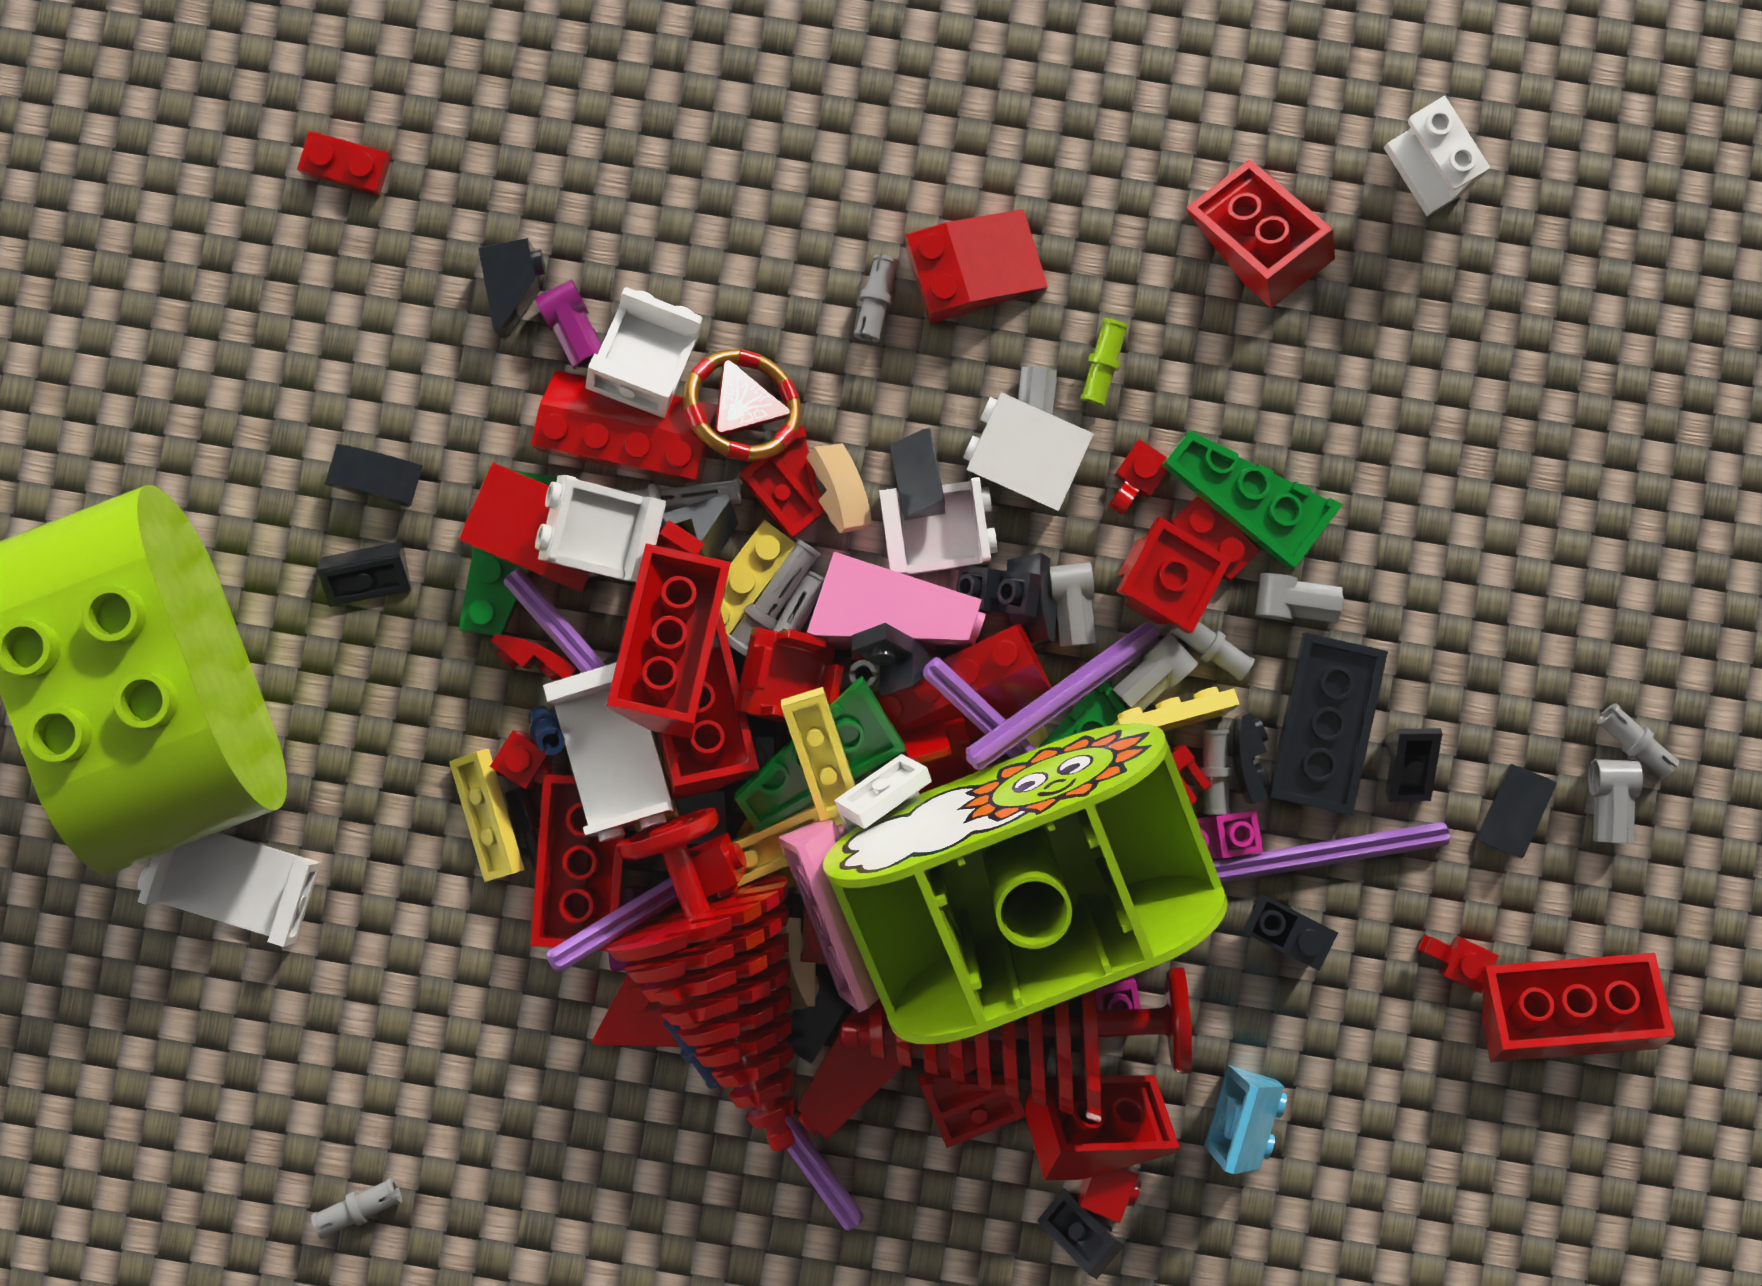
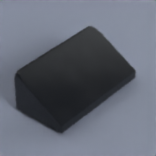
M922 429L891 444L890 450L904 521L945 514V498L931 429Z
M402 542L325 556L320 559L317 568L329 607L411 590Z
M1509 764L1476 840L1514 858L1522 859L1557 782L1514 764Z

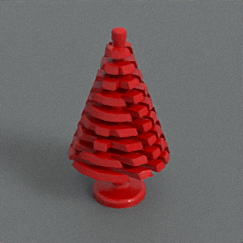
M715 808L700 809L668 819L666 823L632 834L616 845L619 855L630 861L661 853L680 904L667 909L669 912L656 914L623 934L622 937H618L607 944L609 948L606 949L615 960L619 962L629 961L624 969L635 983H649L644 984L641 990L650 1003L659 1001L661 1005H666V1007H660V1014L671 1025L680 1026L682 1030H677L676 1033L687 1046H698L695 1049L697 1054H694V1056L702 1066L716 1067L711 1074L722 1088H733L728 1097L735 1106L743 1109L756 1108V1110L748 1111L745 1117L755 1129L766 1128V1137L770 1148L776 1152L787 1150L795 1142L792 1129L787 1125L785 1118L786 1116H792L794 1113V1098L792 1096H782L783 1092L789 1091L792 1085L793 1070H790V1068L780 1069V1067L786 1066L793 1058L792 1045L788 1046L787 1040L783 1041L792 1033V1015L783 1013L790 1007L791 988L782 986L787 982V978L790 977L788 959H782L785 956V952H789V933L778 934L782 931L783 926H787L789 921V907H786V904L779 903V901L785 900L789 894L787 878L782 876L759 878L739 886L736 891L723 898L716 899L714 894L706 897L687 848V843L707 834L717 826L719 817Z
M1183 967L1171 968L1167 971L1165 977V1006L1161 1008L1097 1011L1095 990L1077 996L1078 1012H1069L1068 1000L1052 1006L1053 1014H1041L1040 1010L983 1033L949 1042L952 1080L965 1083V1042H975L978 1087L992 1091L990 1041L1002 1040L1005 1095L1019 1099L1016 1040L1029 1039L1032 1103L1046 1107L1043 1039L1054 1038L1059 1110L1073 1115L1071 1038H1079L1086 1118L1100 1123L1101 1086L1098 1037L1165 1035L1168 1039L1172 1068L1180 1074H1191L1192 1029L1185 970ZM883 1007L870 1012L869 1023L844 1022L839 1028V1041L843 1048H859V1046L870 1045L873 1057L886 1060V1044H896L898 1063L912 1068L913 1044L897 1037L892 1031L889 1022H885ZM923 1044L925 1072L939 1076V1044Z

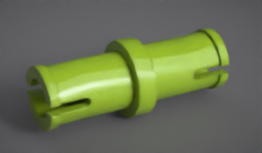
M1103 318L1095 351L1090 353L1087 362L1091 365L1083 393L1080 396L1081 400L1099 406L1106 405V398L1114 371H1119L1121 362L1118 360L1126 330L1129 327L1128 324L1110 318Z

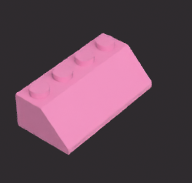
M818 820L782 835L778 839L837 992L841 998L861 1012L875 1003L879 996L832 885L823 869V860L826 854L847 832L842 824L836 825V822L833 820Z

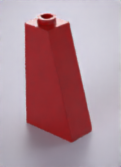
M880 998L868 1009L861 1012L852 1007L844 1022L869 1023L870 1012L883 1007ZM884 1010L885 1022H888L887 1014ZM838 1032L798 1103L797 1109L802 1113L798 1116V1119L802 1125L814 1136L820 1132L826 1140L833 1135L903 1066L898 1063L896 1044H886V1060L871 1055L870 1045L859 1046V1048H843L839 1041ZM912 1043L913 1056L923 1047V1044Z

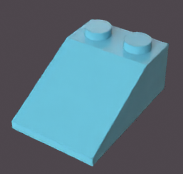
M1230 1065L1227 1066L1204 1147L1225 1172L1237 1174L1260 1170L1263 1159L1268 1160L1270 1158L1275 1142V1136L1271 1134L1275 1117L1280 1119L1284 1113L1287 1094L1283 1093L1284 1086L1276 1079Z

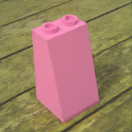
M834 552L807 634L828 639L827 645L836 647L835 650H851L853 634L887 623L929 647H936V651L939 653L955 654L965 649L967 643L972 645L976 643L986 614L978 612L982 599Z

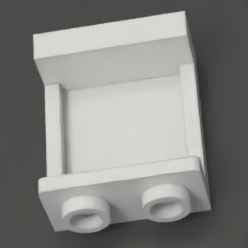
M1446 96L1441 97L1411 115L1408 119V124L1411 128L1384 146V150L1427 217L1461 197L1490 169L1489 164Z
M624 288L619 308L598 355H593L588 366L585 388L665 418L698 340L703 318L694 314L686 307L673 306L655 299L647 292Z
M1001 392L998 400L990 397L980 419L987 423L981 438L972 436L963 456V459L970 461L966 470L1059 511L1094 433Z
M558 475L556 482L550 483L546 494L545 506L549 507L550 510L546 525H540L536 536L535 548L540 550L538 559L636 583L645 544L656 545L666 501L654 497H642L581 481L569 475Z
M980 477L971 478L968 482L942 485L945 498V514L905 521L899 492L896 491V488L879 490L890 570L904 575L956 569L963 566L985 565L991 562V553L998 552L995 529H987L985 512L992 511L989 487H981Z

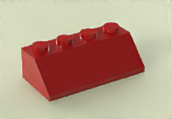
M555 371L539 405L531 445L535 449L543 453L692 485L701 484L709 446L692 430L684 412L683 397L674 395L665 418L586 389V376ZM699 401L708 425L713 429L717 404Z
M645 544L606 704L608 709L648 730L692 739L731 562Z
M721 612L692 739L657 732L672 800L712 792L759 771L746 714L735 712L739 683Z
M1022 624L1009 627L942 660L1005 720L1052 688ZM924 676L913 686L885 696L880 695V690L873 693L898 733L963 716L970 741L985 735L930 684Z
M555 773L543 775L530 946L554 948L619 909L621 905L624 858L619 855L616 845L626 838V827L623 828L624 836L605 842H599L598 836H585L583 827L588 826L574 775ZM605 945L604 947L600 948V949L597 950V951H606V952H609V951L606 949V948H609V947H608V945Z
M1655 953L1485 966L1483 969L1482 1024L1490 1063L1656 1050L1675 1037Z

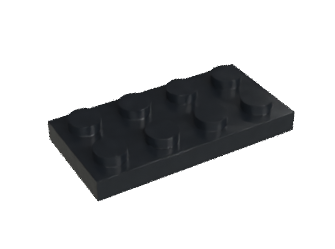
M1302 633L1267 794L1268 797L1353 816L1388 651L1315 634Z

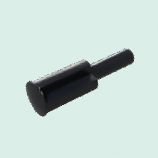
M517 787L507 791L504 795L517 835L523 833L533 869L536 872L538 838L535 829L539 828L540 824L529 789Z

